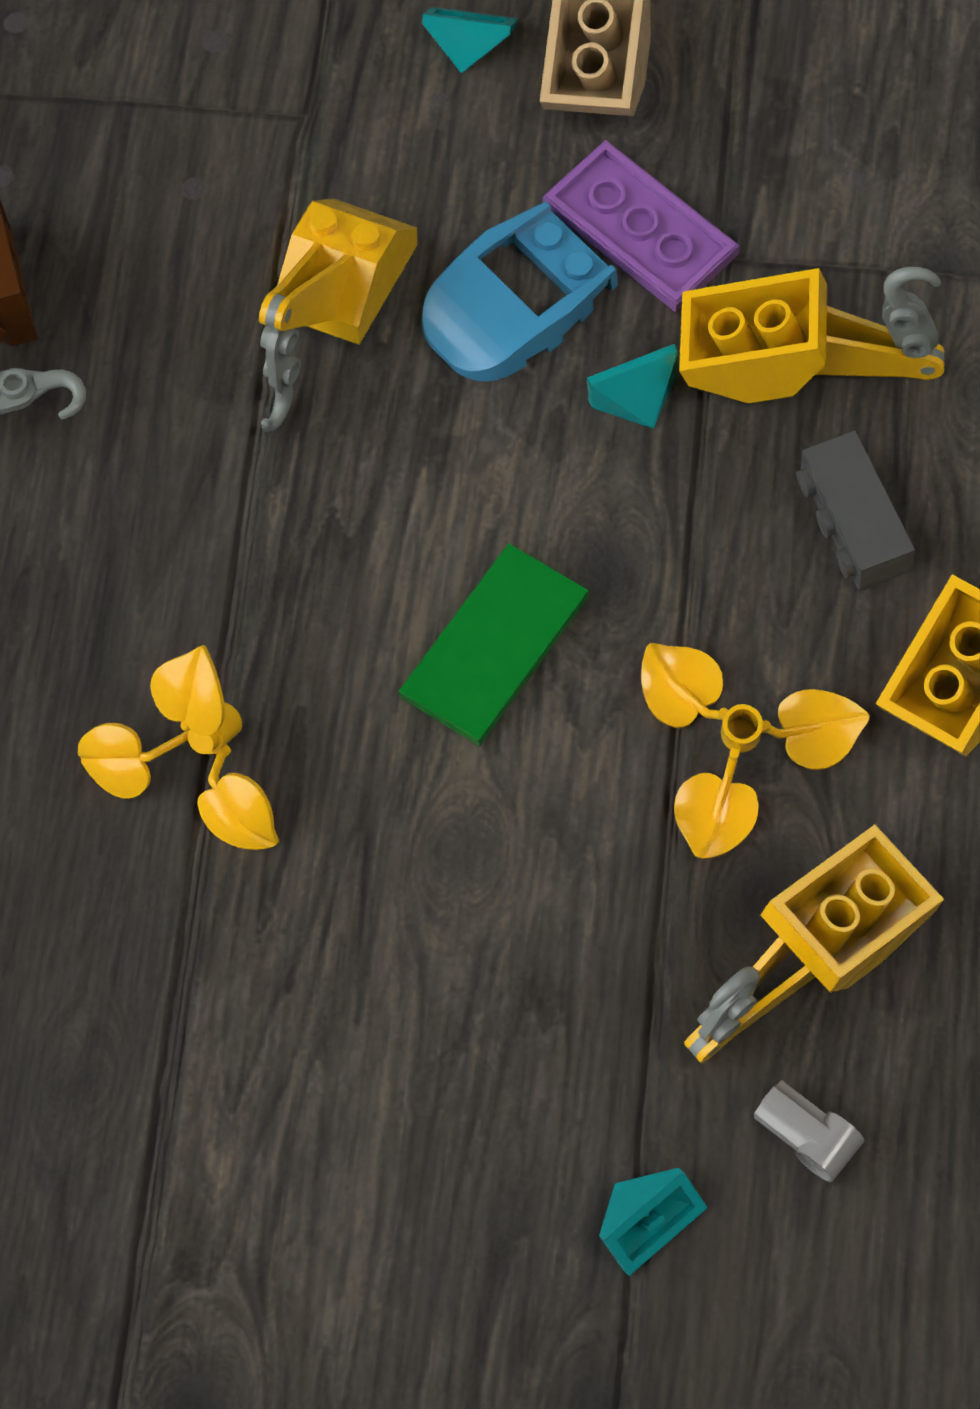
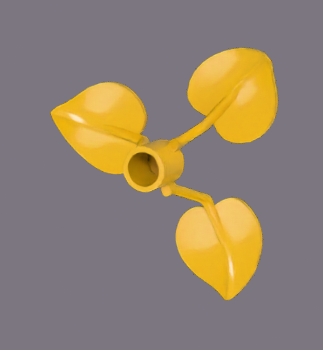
M649 643L645 649L641 668L642 690L648 708L659 721L674 728H685L696 719L698 713L705 718L723 721L721 738L725 746L730 749L723 780L711 773L694 775L682 784L675 797L674 816L677 826L691 848L692 853L699 859L718 857L733 850L749 835L756 823L759 806L756 792L746 784L731 782L739 754L755 748L759 743L761 733L765 732L778 739L786 738L785 749L792 761L807 769L822 770L833 767L848 755L869 721L868 712L855 702L841 695L816 689L797 691L780 703L778 719L783 729L772 726L768 720L763 721L758 710L750 705L739 704L731 707L729 710L727 708H721L720 710L708 709L707 706L714 704L720 698L723 689L722 672L713 658L700 650L690 647Z
M205 645L166 661L156 669L151 678V694L157 708L167 719L181 721L180 726L184 731L183 733L148 752H142L138 734L132 728L119 723L100 724L88 731L79 741L78 756L81 758V763L86 771L101 788L119 798H134L141 795L151 781L150 770L145 762L161 756L186 741L189 742L193 750L200 754H216L208 776V782L212 788L205 790L198 797L197 802L200 815L208 829L222 841L243 849H267L274 847L280 842L275 831L273 811L262 788L250 777L239 773H228L221 779L219 778L224 760L231 754V749L227 743L240 733L242 719L239 712L232 705L224 702L219 677Z

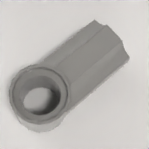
M782 1080L772 1087L754 1113V1119L796 1150L795 1154L810 1171L827 1182H832L865 1142L860 1132L847 1120L833 1112L825 1114Z

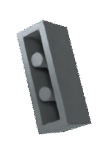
M854 430L802 450L801 470L796 472L797 480L806 498L812 496L819 509L816 511V518L821 532L826 538L832 536L838 548L835 555L845 578L852 576L858 591H862L911 572L915 548L856 431Z

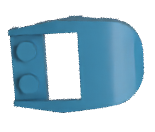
M544 202L486 230L444 270L430 287L424 301L422 312L423 335L431 348L453 370L466 378L476 381H495L508 377L526 367V360L544 349L550 353L564 342L563 335L577 321L582 323L594 310L593 299L606 286L613 291L618 285L616 268L612 265L608 266L551 211L550 205ZM513 243L566 296L538 317L482 262V258L500 245L505 248Z

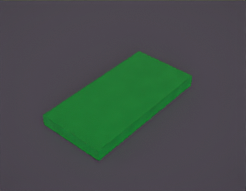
M508 543L400 688V698L480 747L589 598L588 590Z

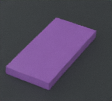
M604 140L542 197L543 203L547 202L551 207V211L561 221L675 313L682 308L683 291L704 288L739 255L740 245L607 140Z

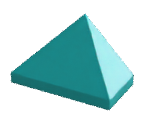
M431 7L423 14L422 24L462 74L517 28L518 18Z
M675 344L587 377L588 401L591 407L654 429L678 376V350Z
M679 1168L618 1182L614 1185L599 1237L623 1271L630 1276L708 1207L685 1173Z

